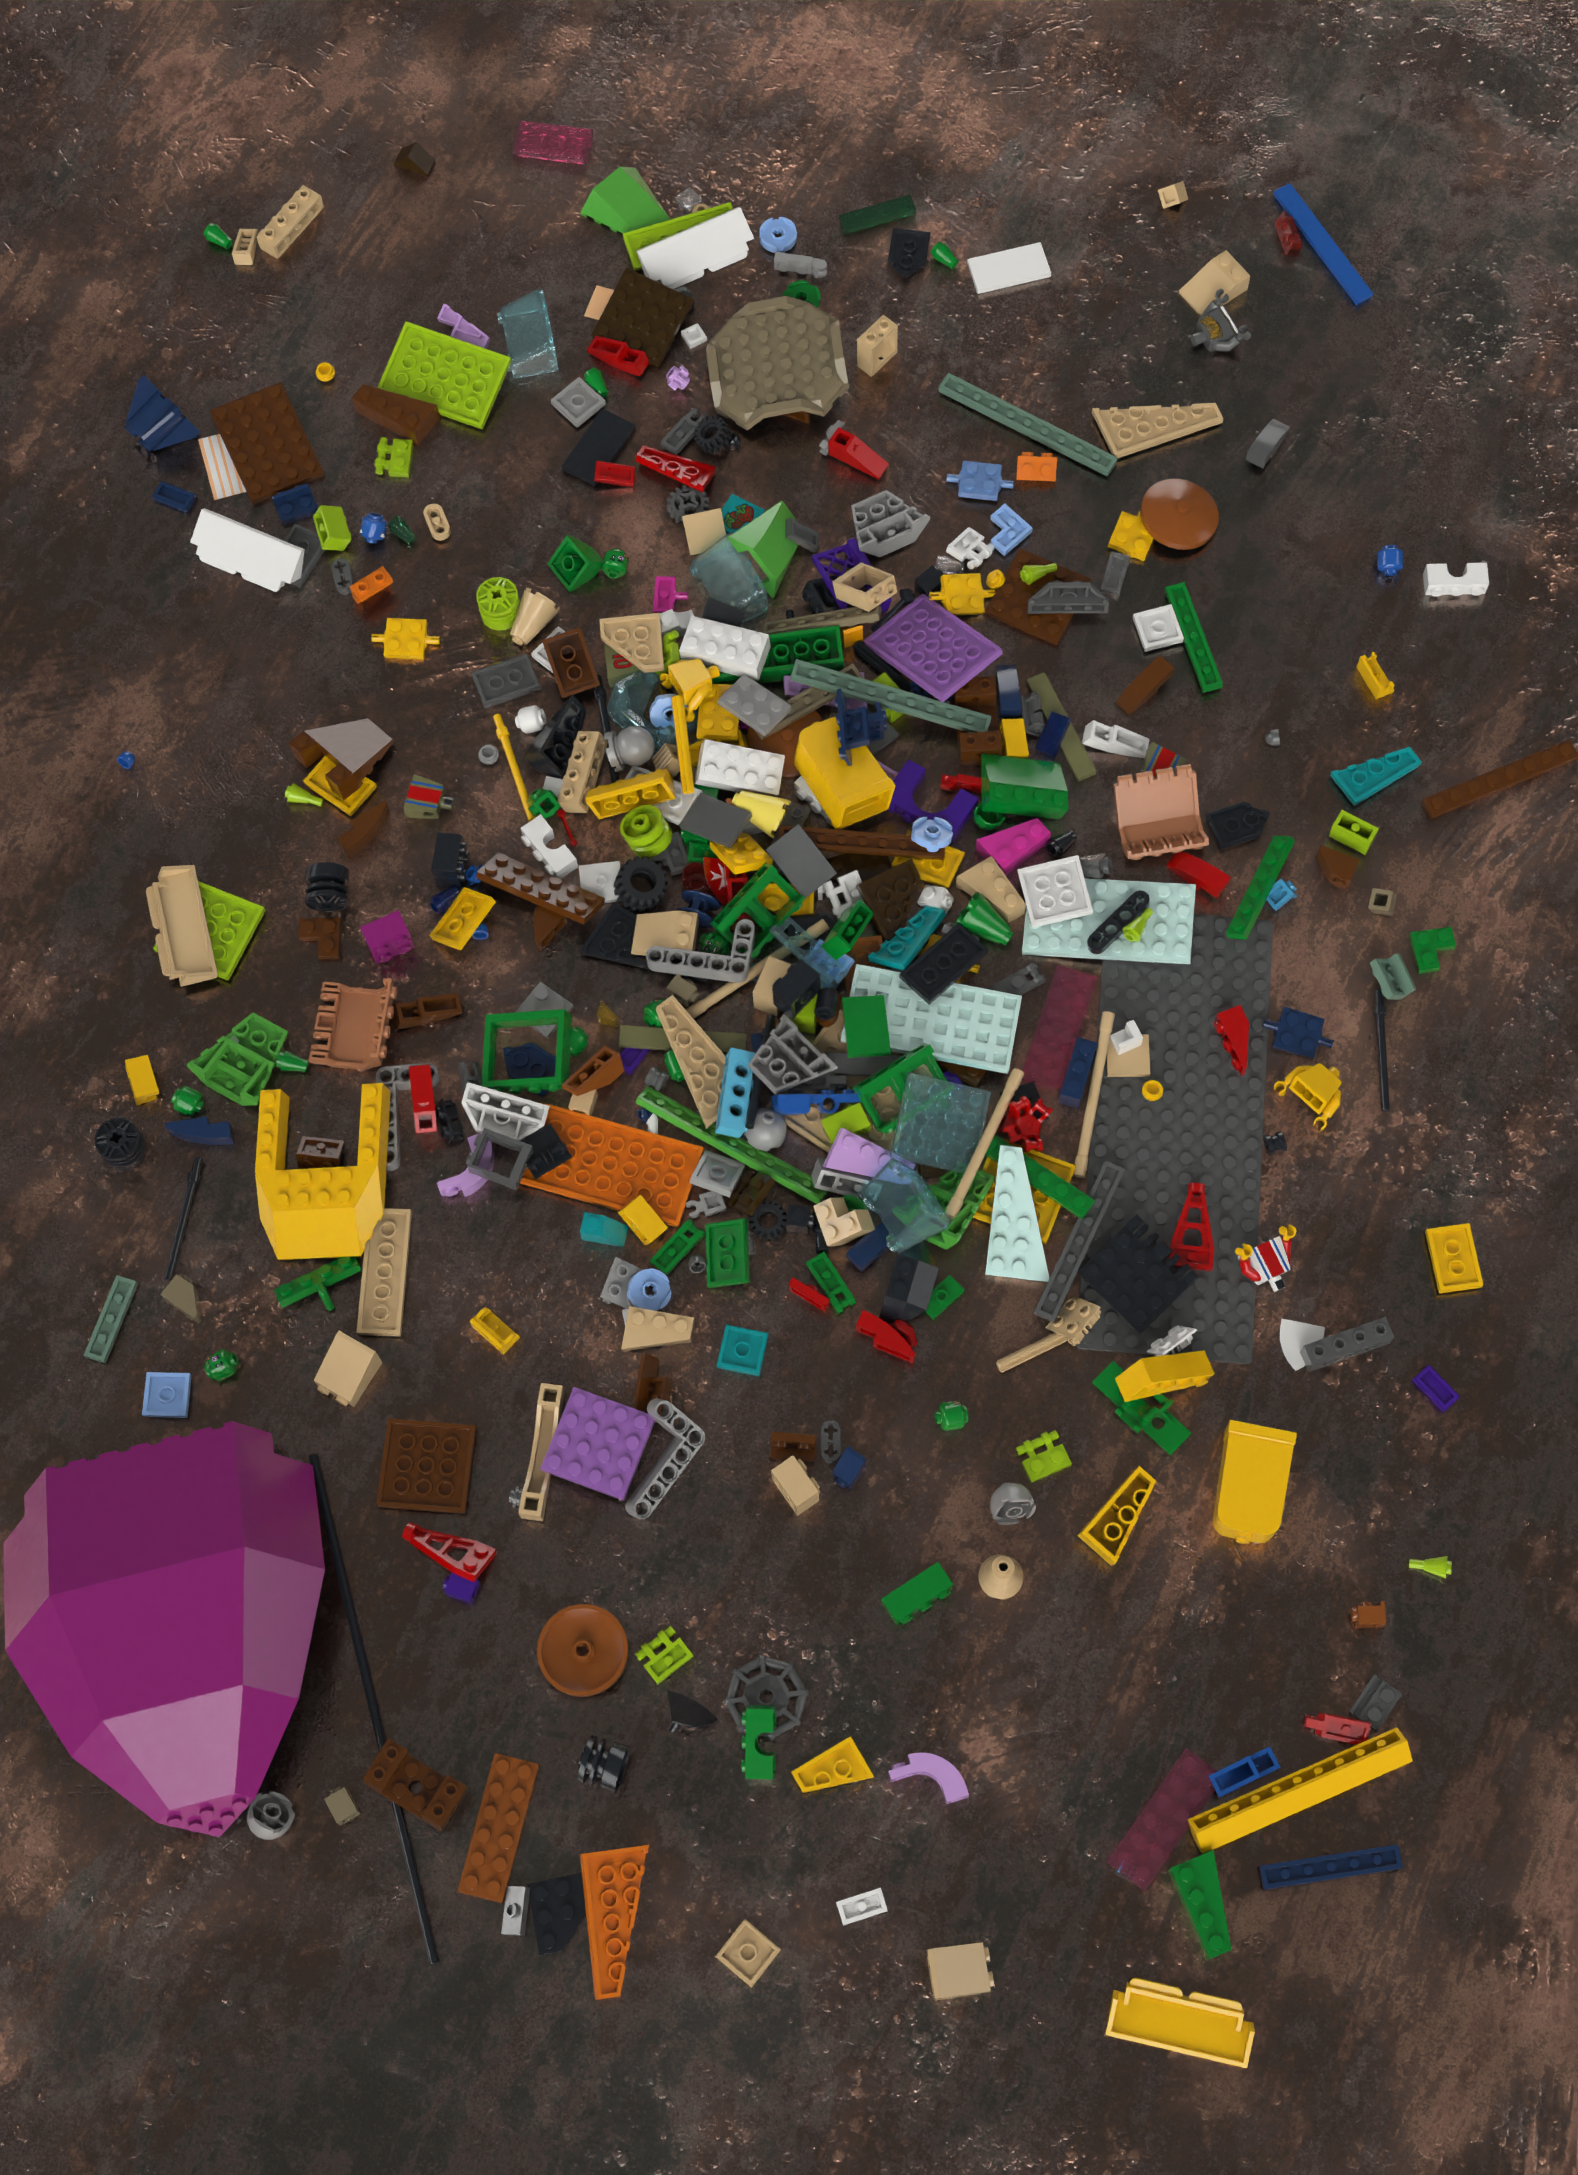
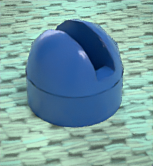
M124 751L117 757V761L123 768L130 769L135 763V756L132 752Z
M481 922L472 937L478 940L486 939L489 935L488 926Z

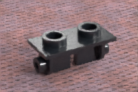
M441 1098L435 1107L436 1119H439L441 1125V1137L445 1139L447 1146L452 1139H455L456 1142L463 1140L464 1132L460 1121H452L459 1118L455 1103L452 1100L444 1102L443 1098Z

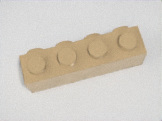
M304 185L297 190L293 197L282 206L277 215L271 218L269 224L258 233L257 240L260 249L278 259L324 208L321 195Z
M578 731L577 737L574 740L573 751L568 760V768L563 777V785L558 794V803L565 812L588 813L589 806L585 798L589 789L595 788L606 751L605 748L608 744V741L604 740V736L598 731Z

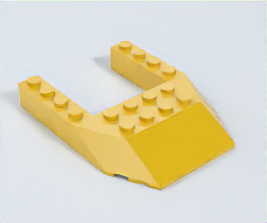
M383 1083L362 1084L357 1166L285 1170L290 1097L281 1089L260 1091L255 1163L260 1220L278 1260L362 1256L367 1241L371 1239L374 1233L373 1229L378 1220H381L384 1215L391 1091Z

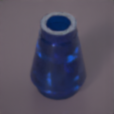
M452 886L433 895L429 904L437 914L445 913L460 892L455 886Z

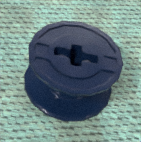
M683 891L681 897L689 904L688 908L682 907L676 911L698 913L699 928H712L710 923L713 919L707 913L708 911L720 909L721 905L718 900L699 891Z

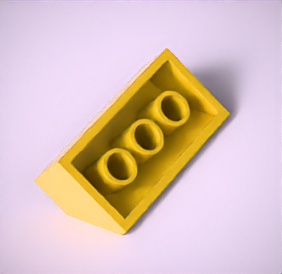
M658 769L652 773L639 774L634 778L617 780L615 783L599 785L596 788L589 789L585 800L600 820L629 812L641 805H656L667 800H674L676 795L673 777L667 769Z

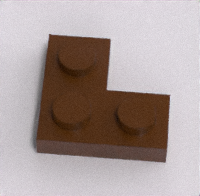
M299 918V941L319 940V960L340 959L341 918Z

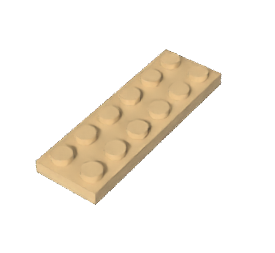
M384 1208L383 1217L381 1220H378L373 1229L374 1233L371 1239L366 1243L357 1322L358 1335L401 1336L412 1220L411 1209Z

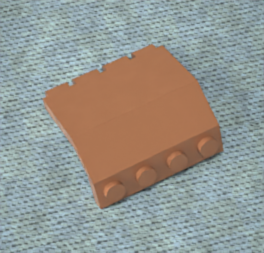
M1191 764L1176 766V773H1173L1172 767L1155 770L1156 777H1153L1152 771L1135 773V780H1133L1132 774L1117 776V783L1113 784L1117 827L1123 852L1128 859L1139 860L1144 856L1150 855L1157 857L1167 852L1180 853L1190 848L1198 850L1202 849L1203 846L1209 845V838L1203 831L1200 819L1196 772L1191 768Z

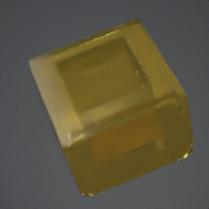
M600 1002L596 1014L598 1022L616 1028L619 1027L618 1017L603 1002Z

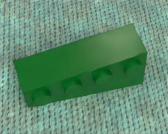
M1214 1850L1170 1868L1168 1872L1206 1960L1232 1950Z

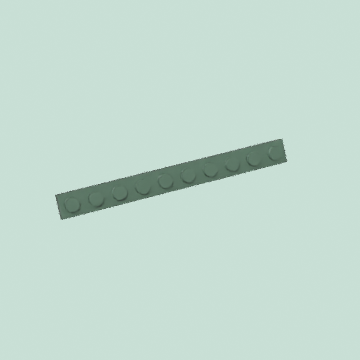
M950 373L947 374L939 386L938 391L1107 477L1117 463V457Z
M798 659L795 661L790 678L791 681L837 694V689L841 688L845 697L875 705V702H879L880 707L968 733L988 731L992 717Z

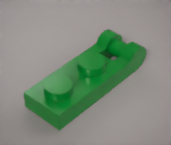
M688 1219L650 1259V1264L667 1276L687 1253L703 1239L705 1231L702 1228L698 1229L695 1223ZM687 1232L693 1235L690 1239L685 1236Z
M825 1252L806 1262V1266L826 1297L830 1299V1303L837 1314L841 1313L843 1308L848 1305L856 1304L855 1298ZM842 1293L845 1298L838 1301L835 1296Z

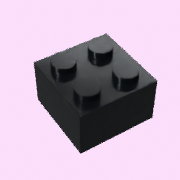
M437 832L431 868L437 887L461 889L462 882L466 881L467 871L464 869L465 863H469L470 852L467 851V842H464L462 834Z
M802 959L797 964L794 962L788 968L787 974L774 982L772 986L773 1004L793 1020L820 992V974Z

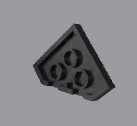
M582 1872L527 1884V1887H530L529 1898L539 1956L564 1951L575 1931L585 1919L586 1908Z

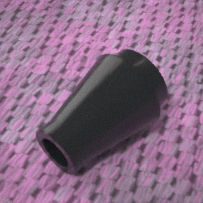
M1068 830L1065 833L1050 838L1046 843V848L1052 856H1061L1077 840V836L1072 830Z

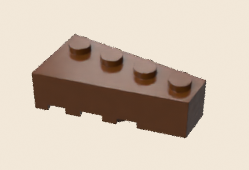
M363 384L352 397L356 412L404 439L413 440V443L417 446L420 445L440 419L438 406L369 385Z

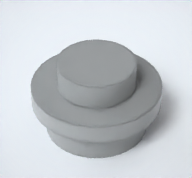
M484 745L479 750L478 756L482 763L489 765L498 760L499 753L496 747Z

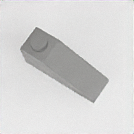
M817 1158L811 1174L814 1188L842 1195H852L872 1202L876 1201L882 1185L881 1181L869 1176L825 1168L823 1165L826 1159Z

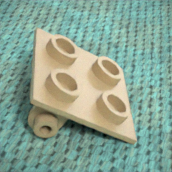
M1071 1295L1061 1307L1055 1322L1050 1321L1045 1328L1068 1338V1342L1075 1346L1081 1343L1085 1336L1084 1334H1088L1089 1331L1086 1327L1092 1329V1326L1100 1319L1101 1311L1099 1309L1101 1307Z

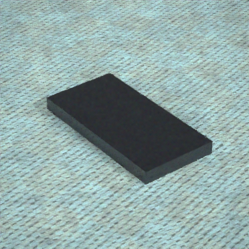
M602 408L561 466L562 470L596 486L598 483L594 481L596 461L612 463L636 429L635 424Z
M958 923L900 973L899 978L930 1005L987 955L989 950Z

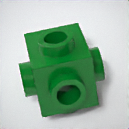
M543 788L534 790L526 801L530 805L528 809L532 815L537 817L541 814L545 820L553 816L556 810L561 807L556 801L558 799L551 790L548 791Z

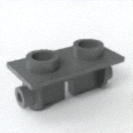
M1036 692L1031 693L1030 697L1020 695L1025 732L1039 737V732H1042L1045 727L1042 712H1037L1042 709L1041 698Z

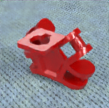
M1022 1096L1018 1102L1013 1101L1009 1103V1109L1006 1110L997 1133L1007 1132L1010 1140H1008L1010 1144L1020 1140L1023 1152H1030V1150L1042 1151L1043 1142L1039 1137L1041 1125L1053 1109L1050 1106H1045L1041 1098L1031 1106L1029 1099L1026 1096ZM1038 1110L1042 1114L1037 1118L1032 1113Z

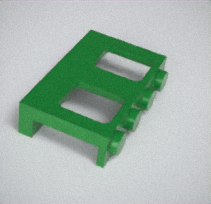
M766 862L710 923L716 931L733 945L734 935L730 932V927L742 913H747L761 927V932L755 937L752 958L759 955L763 945L774 938L775 932L787 924L790 915L798 911L803 905L802 902L806 899L803 895L798 894L777 873L778 870L773 865ZM770 882H774L789 897L788 902L776 915H772L757 900L758 895ZM746 949L738 950L739 953H745L747 951Z
M921 1044L853 1087L878 1132L887 1134L897 1128V1124L913 1119L916 1112L929 1109L932 1106V1102L948 1097L950 1095L949 1092L955 1089L953 1085L948 1084L932 1055L934 1050L930 1044ZM926 1064L937 1084V1088L925 1097L918 1099L906 1076L919 1066ZM887 1086H890L902 1106V1110L888 1120L882 1121L871 1102V1097Z

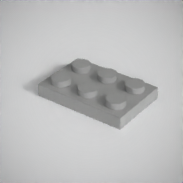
M745 674L718 699L719 706L763 736H766L791 711L790 704Z

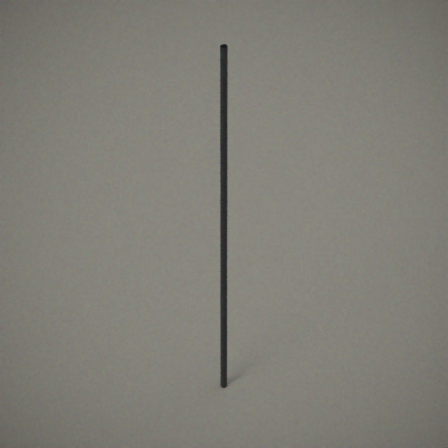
M311 1454L308 1457L310 1464L313 1465L315 1486L380 1752L386 1742L318 1456L317 1454ZM391 1801L430 1965L439 1963L403 1810L402 1807Z

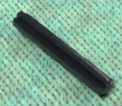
M859 640L854 644L853 650L881 674L885 672L901 690L910 692V682L862 641Z

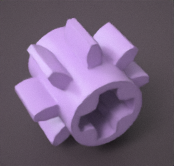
M682 365L679 368L673 366L666 375L668 386L673 390H676L677 387L681 390L684 389L690 381L688 370Z

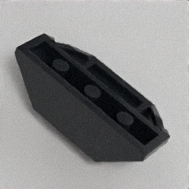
M903 1236L879 1318L883 1321L892 1323L900 1319L906 1322L927 1310L939 1267L924 1242Z

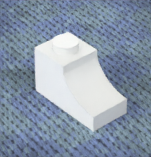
M670 609L660 613L662 640L665 634L674 630L679 633V637L684 636L691 616H694L692 610L674 612Z

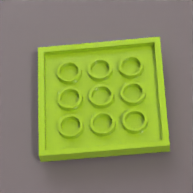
M198 881L218 977L229 981L266 910L263 906ZM155 944L153 949L155 952H158L157 945Z

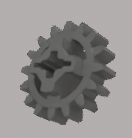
M685 484L681 490L676 487V493L670 492V498H667V511L670 512L671 519L675 518L676 523L683 521L682 516L709 511V498L706 497V492H700L692 487L686 488Z

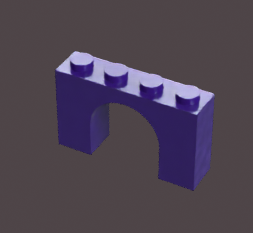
M908 759L893 781L896 786L887 811L900 815L908 823H914L921 817H927V820H934V817L942 818L952 826L953 835L950 844H953L978 805V797L960 789L950 805L943 811L929 813L919 809L913 801V795L925 779L926 769Z

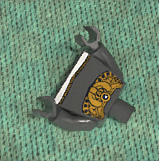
M1223 289L1216 291V300H1213L1198 319L1197 333L1190 336L1194 346L1203 343L1210 352L1215 350L1229 352L1241 343V339L1248 340L1251 338V333L1248 331L1249 328L1246 325H1242L1238 329L1225 307L1219 305L1229 300L1227 294L1220 298L1224 293Z

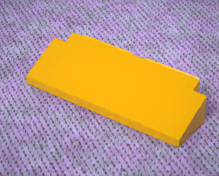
M1135 1977L1130 1982H1127L1125 1992L1113 1990L1106 2035L1247 2068L1255 2029L1253 2022L1243 2020L1244 2009H1242V2004L1238 2001L1196 1991L1191 1992L1189 1996L1182 1995V1990L1179 1987Z

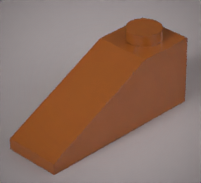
M604 1045L561 1085L562 1088L579 1096L611 1084L625 1071L620 1053Z

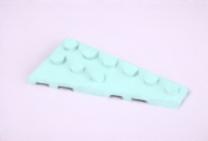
M1000 1145L985 1275L1048 1282L1050 1278L1022 1148Z

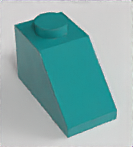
M584 1212L580 1235L582 1240L624 1248L629 1227L607 1216Z

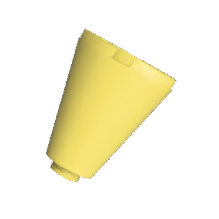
M742 790L740 794L736 792L731 804L750 812L752 817L749 821L774 839L776 835L774 832L779 829L789 809L786 808V805H791V801Z

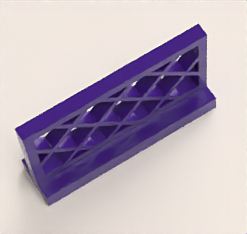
M855 538L849 539L845 545L812 555L811 557L812 562L841 609H847L848 603L845 604L843 601L836 599L833 586L834 580L829 578V573L841 576L845 573L846 567L852 569L861 562L871 566L864 552L859 551V545ZM844 552L847 556V561L837 558L836 554ZM826 559L831 561L830 566L821 564L819 560ZM833 562L843 565V571L831 568ZM864 585L866 588L865 592L873 588L871 585ZM891 597L880 604L881 613L888 611L892 600Z

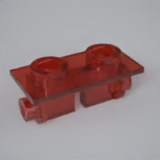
M1283 211L1274 222L1284 252L1287 254L1290 249L1300 250L1302 248V241L1299 234L1295 233L1297 229L1293 217H1290V215Z

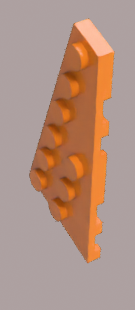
M649 1845L580 1854L595 2000L619 1997L621 1995L626 1969V1956L630 1948L631 1930L634 1927L640 1896L639 1888L642 1875H644V1862Z

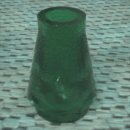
M397 515L388 523L390 532L404 540L408 545L415 541L417 536L403 517Z

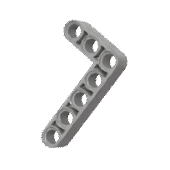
M742 919L737 923L731 956L652 946L646 952L647 965L649 969L656 972L742 983L749 975L755 941L754 924L748 919ZM749 930L750 933L742 934L741 931ZM739 949L747 950L745 953L737 952ZM652 957H660L658 961L651 960ZM675 959L681 960L678 964L672 963ZM695 962L702 963L699 967H695L692 964ZM715 965L723 966L719 970L713 968ZM736 968L744 969L740 973L734 971Z
M431 1063L385 1066L377 1071L376 1083H383L391 1091L390 1096H392L389 1115L393 1116V1118L389 1121L388 1136L391 1135L394 1138L388 1142L387 1157L391 1155L394 1156V1159L391 1162H387V1171L396 1170L401 1162L399 1091L411 1090L410 1080H404V1077L409 1075V1066L430 1064L431 1073H434L432 1087H436L440 1082V1075L436 1066ZM386 1076L392 1077L390 1081L383 1082Z
M658 1398L652 1399L648 1403L647 1412L656 1422L671 1433L674 1439L626 1502V1512L639 1519H645L650 1516L705 1441V1433L699 1426L672 1403ZM662 1404L663 1411L661 1414H658L657 1409ZM676 1418H678L679 1424L676 1428H674L673 1422ZM694 1431V1439L690 1441L689 1435ZM681 1449V1456L677 1459L676 1453ZM665 1467H668V1474L663 1477V1470ZM654 1485L655 1491L650 1495L649 1489ZM641 1502L642 1508L637 1513L636 1506Z

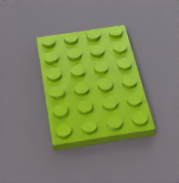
M406 321L377 388L435 404L438 406L440 415L483 430L512 359L511 357Z

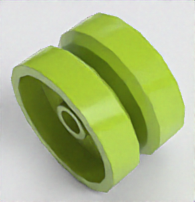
M641 805L632 809L625 815L620 825L621 835L628 843L632 852L641 858L643 856L650 858L660 854L671 843L673 836L672 830L665 821L661 811L652 805Z

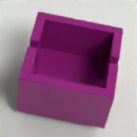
M399 910L360 927L376 964L387 962L393 956L407 953L414 947Z

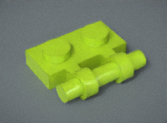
M381 437L380 443L377 444L378 458L375 459V473L382 475L383 470L386 469L389 470L390 477L409 478L414 446L413 440L393 439V445H387L388 439ZM386 454L391 455L390 460H385Z
M676 630L665 634L662 640L665 671L652 672V677L660 678L661 674L668 671L669 665L676 664L680 660L678 643H675L679 637V633Z
M1056 1430L1050 1433L1040 1434L1041 1437L1032 1441L1026 1440L1022 1442L1023 1445L1015 1448L1018 1456L1027 1453L1029 1457L1022 1461V1465L1031 1483L1072 1465L1063 1444L1056 1447L1053 1446L1052 1441L1059 1438ZM1045 1445L1047 1451L1036 1455L1034 1449Z
M671 1626L665 1631L661 1630L658 1632L656 1638L648 1644L644 1643L640 1646L641 1649L635 1653L639 1661L646 1656L650 1659L644 1665V1668L657 1685L694 1657L680 1638L673 1643L670 1641L669 1638L676 1634ZM661 1644L667 1647L658 1655H655L653 1652Z

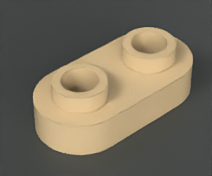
M438 504L427 505L423 514L432 537L439 541L447 539L450 536L451 530L442 507Z

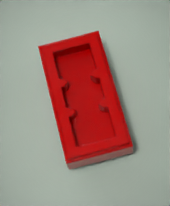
M596 461L594 481L633 487L635 467Z
M792 1277L789 1282V1290L822 1311L828 1309L830 1299L818 1293L819 1290L811 1284L805 1285Z

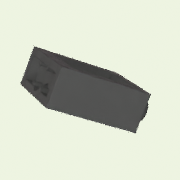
M484 1128L482 1134L478 1133L474 1145H476L474 1152H470L466 1164L468 1165L469 1173L517 1190L527 1168V1163H529L533 1154L532 1145ZM488 1141L520 1152L509 1178L478 1167Z

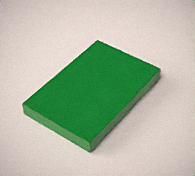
M884 995L843 997L841 1002L848 1058L889 1056L891 1049Z
M741 1218L705 1224L707 1287L717 1288L750 1283L748 1220Z

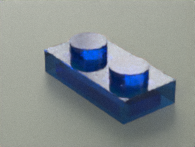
M1052 711L1035 749L1055 757L1072 720L1069 717Z

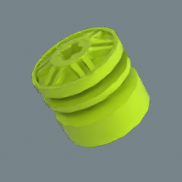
M493 577L484 581L476 593L480 616L484 624L497 631L512 628L520 605L518 590L515 584L509 579L502 577Z

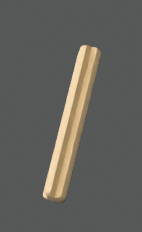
M1053 1333L996 1362L997 1368L1000 1372H1005L1067 1342L1069 1339Z

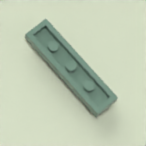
M116 1275L85 1350L84 1356L86 1358L106 1364L138 1286L137 1281Z

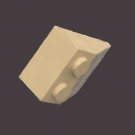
M1225 250L1211 259L1179 290V294L1201 316L1207 306L1213 300H1216L1215 293L1217 290H1224L1220 298H1223L1225 294L1229 296V300L1226 303L1248 290L1250 275Z
M668 911L637 914L631 954L646 956L647 950L652 946L695 951L699 927L698 913Z

